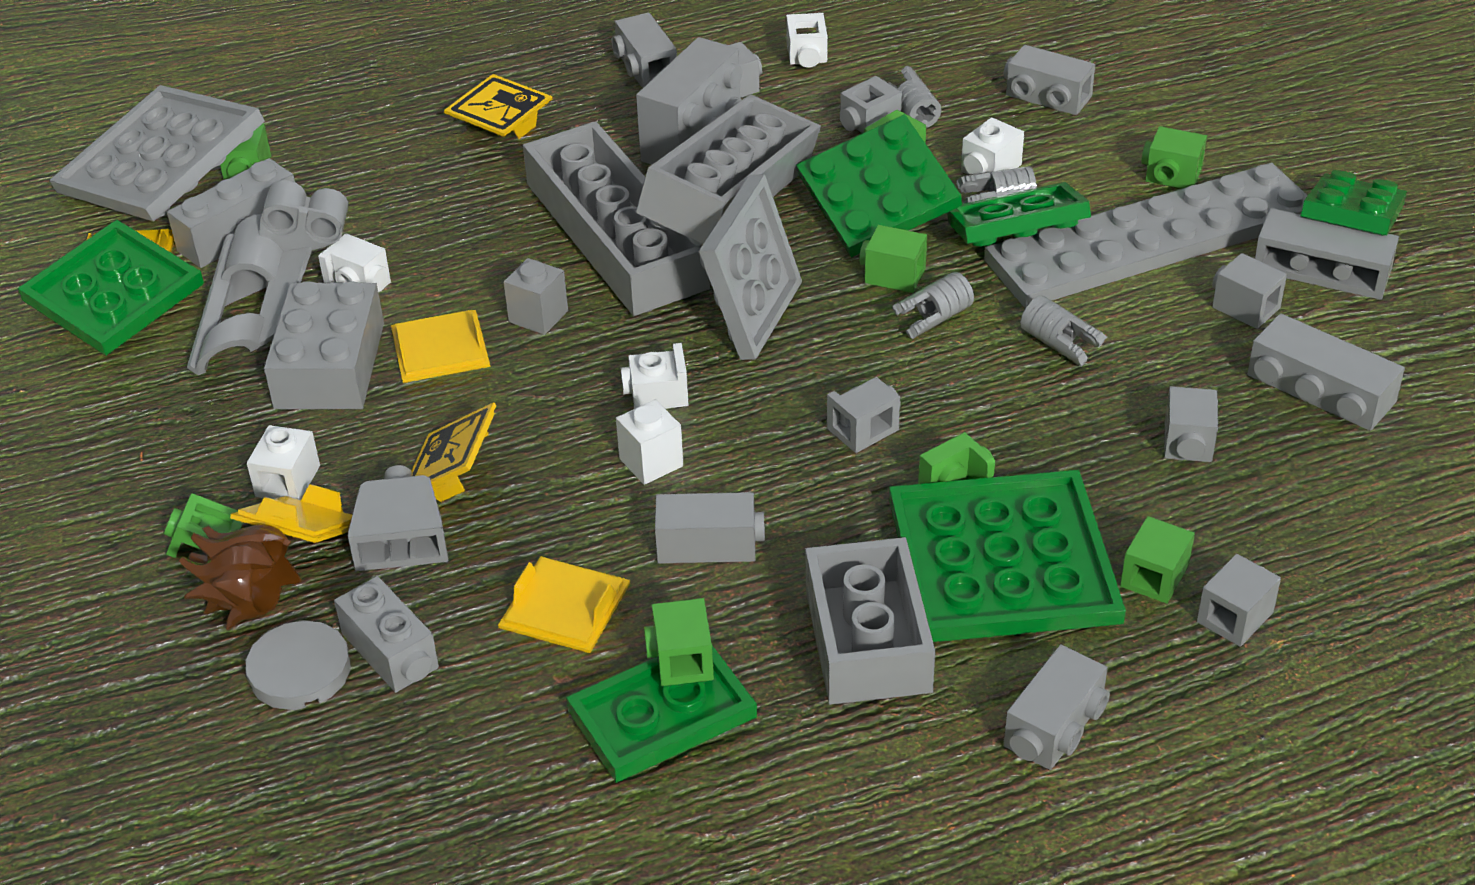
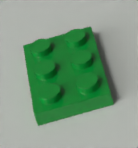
M1333 170L1331 174L1324 173L1306 197L1301 217L1387 236L1404 206L1407 191L1398 189V184L1392 181L1375 179L1373 183L1356 180L1357 176L1353 173Z
M1066 182L964 203L962 206L947 212L948 223L967 244L972 243L973 246L991 245L997 241V237L1011 234L1014 237H1029L1035 235L1039 228L1048 226L1058 229L1076 226L1078 220L1091 217L1089 200Z
M713 645L714 680L661 686L658 659L655 657L566 697L568 712L616 783L757 718V703Z

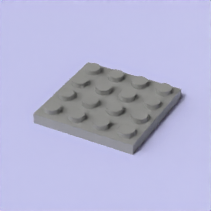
M159 85L49 181L57 193L154 222L156 219L167 214L170 206L183 194L193 190L198 185L199 180L212 168L221 165L234 148L250 139L253 131L265 120L259 109Z

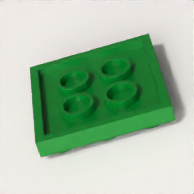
M905 114L796 164L799 177L851 258L860 254L863 242L872 238L878 225L909 231L962 206L961 194Z
M116 219L21 285L18 291L22 301L107 356L202 286L204 280L200 270Z

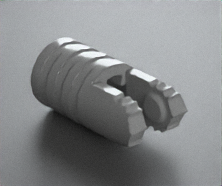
M905 66L901 72L907 81L899 87L891 82L888 84L902 92L901 111L926 124V128H928L939 119L941 105L912 67Z
M1031 166L963 176L956 180L961 193L988 190V192L967 197L962 202L963 204L1037 188L1035 174Z
M951 272L892 305V309L896 315L909 312L917 305L920 314L925 320L921 319L915 322L906 330L909 338L914 339L970 307L974 302V293L970 283L961 273Z
M1038 296L1033 299L1024 310L1020 321L1021 328L1080 367L1085 364L1088 357L1082 348L1073 344L1072 341L1075 337L1078 336L1098 348L1107 338L1101 331L1045 296Z

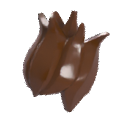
M254 525L228 533H218L210 526L204 527L202 529L208 538L193 533L191 539L206 555L191 552L189 559L183 556L179 559L180 564L203 582L200 586L186 593L184 598L208 601L204 614H210L218 610H229L227 630H230L234 625L243 620L258 618L274 610L280 599L282 586L302 582L294 566L285 557L291 541L279 529L266 525Z

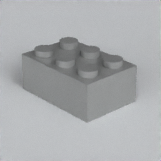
M698 37L636 94L642 162L654 164L742 101L740 99L742 68L739 65V48Z
M310 281L290 283L264 367L274 409H363L384 326L377 283H358L354 281L345 283H315Z
M906 537L805 548L806 594L829 705L933 693L935 648Z

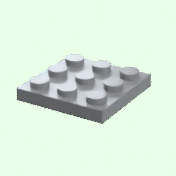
M765 174L748 176L699 250L701 265L708 274L714 290L715 302L721 308L728 327L729 338L734 342L740 360H753L757 358L802 283Z

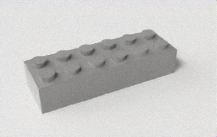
M750 94L648 167L636 213L648 218L654 226L676 231L686 236L691 243L702 246L749 175L765 174L773 197L798 176L796 164L811 158L821 125Z
M596 121L523 144L527 185L633 316L652 311L653 309L710 289L708 274L700 262L699 250L702 246L691 243L686 236L676 231L656 227L648 218L636 213L645 176Z

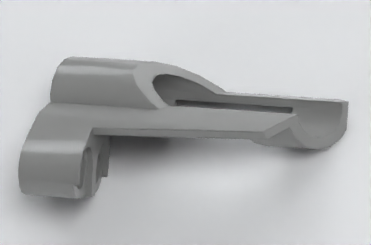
M289 180L276 181L268 190L262 214L245 218L237 225L235 234H228L225 237L187 369L197 375L206 373L210 358L224 349L242 346L252 352L273 340L290 283H301L312 250L332 245L339 241L342 236L348 212V200L341 192L324 188L314 192L312 197H307L305 190L297 183ZM267 288L260 314H240L221 322L225 306Z

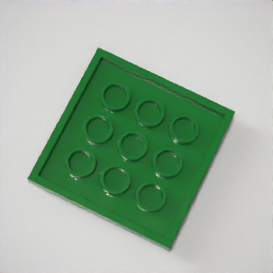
M1079 470L889 487V503L897 538L906 537L933 642L1124 624L1126 609Z

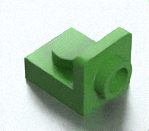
M964 432L920 455L918 484L994 477L995 459L986 447L980 446Z
M191 493L184 511L174 508L163 535L171 537L172 540L166 555L175 558L181 543L200 549L192 541L191 536L193 533L208 538L202 529L204 527L210 526L218 533H228L241 529L243 522L230 519L231 514L238 512V510Z

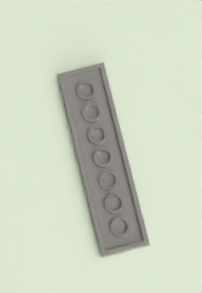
M1268 163L1092 215L1090 218L1078 220V224L1074 227L1064 229L1046 228L1029 237H1018L985 247L984 261L1026 309L1029 303L1038 296H1045L1052 301L1258 238L1270 208L1301 214L1304 200L1308 195L1273 163Z

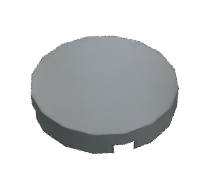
M305 620L286 623L266 632L252 645L245 660L247 680L257 699L273 708L287 710L306 708V702L318 699L319 703L331 698L345 684L351 670L347 642L339 631L321 622Z

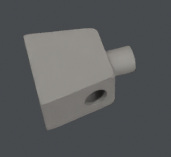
M396 465L385 471L384 479L366 481L360 485L348 531V540L356 572L448 562L443 524L429 477L425 475L413 476L409 468Z

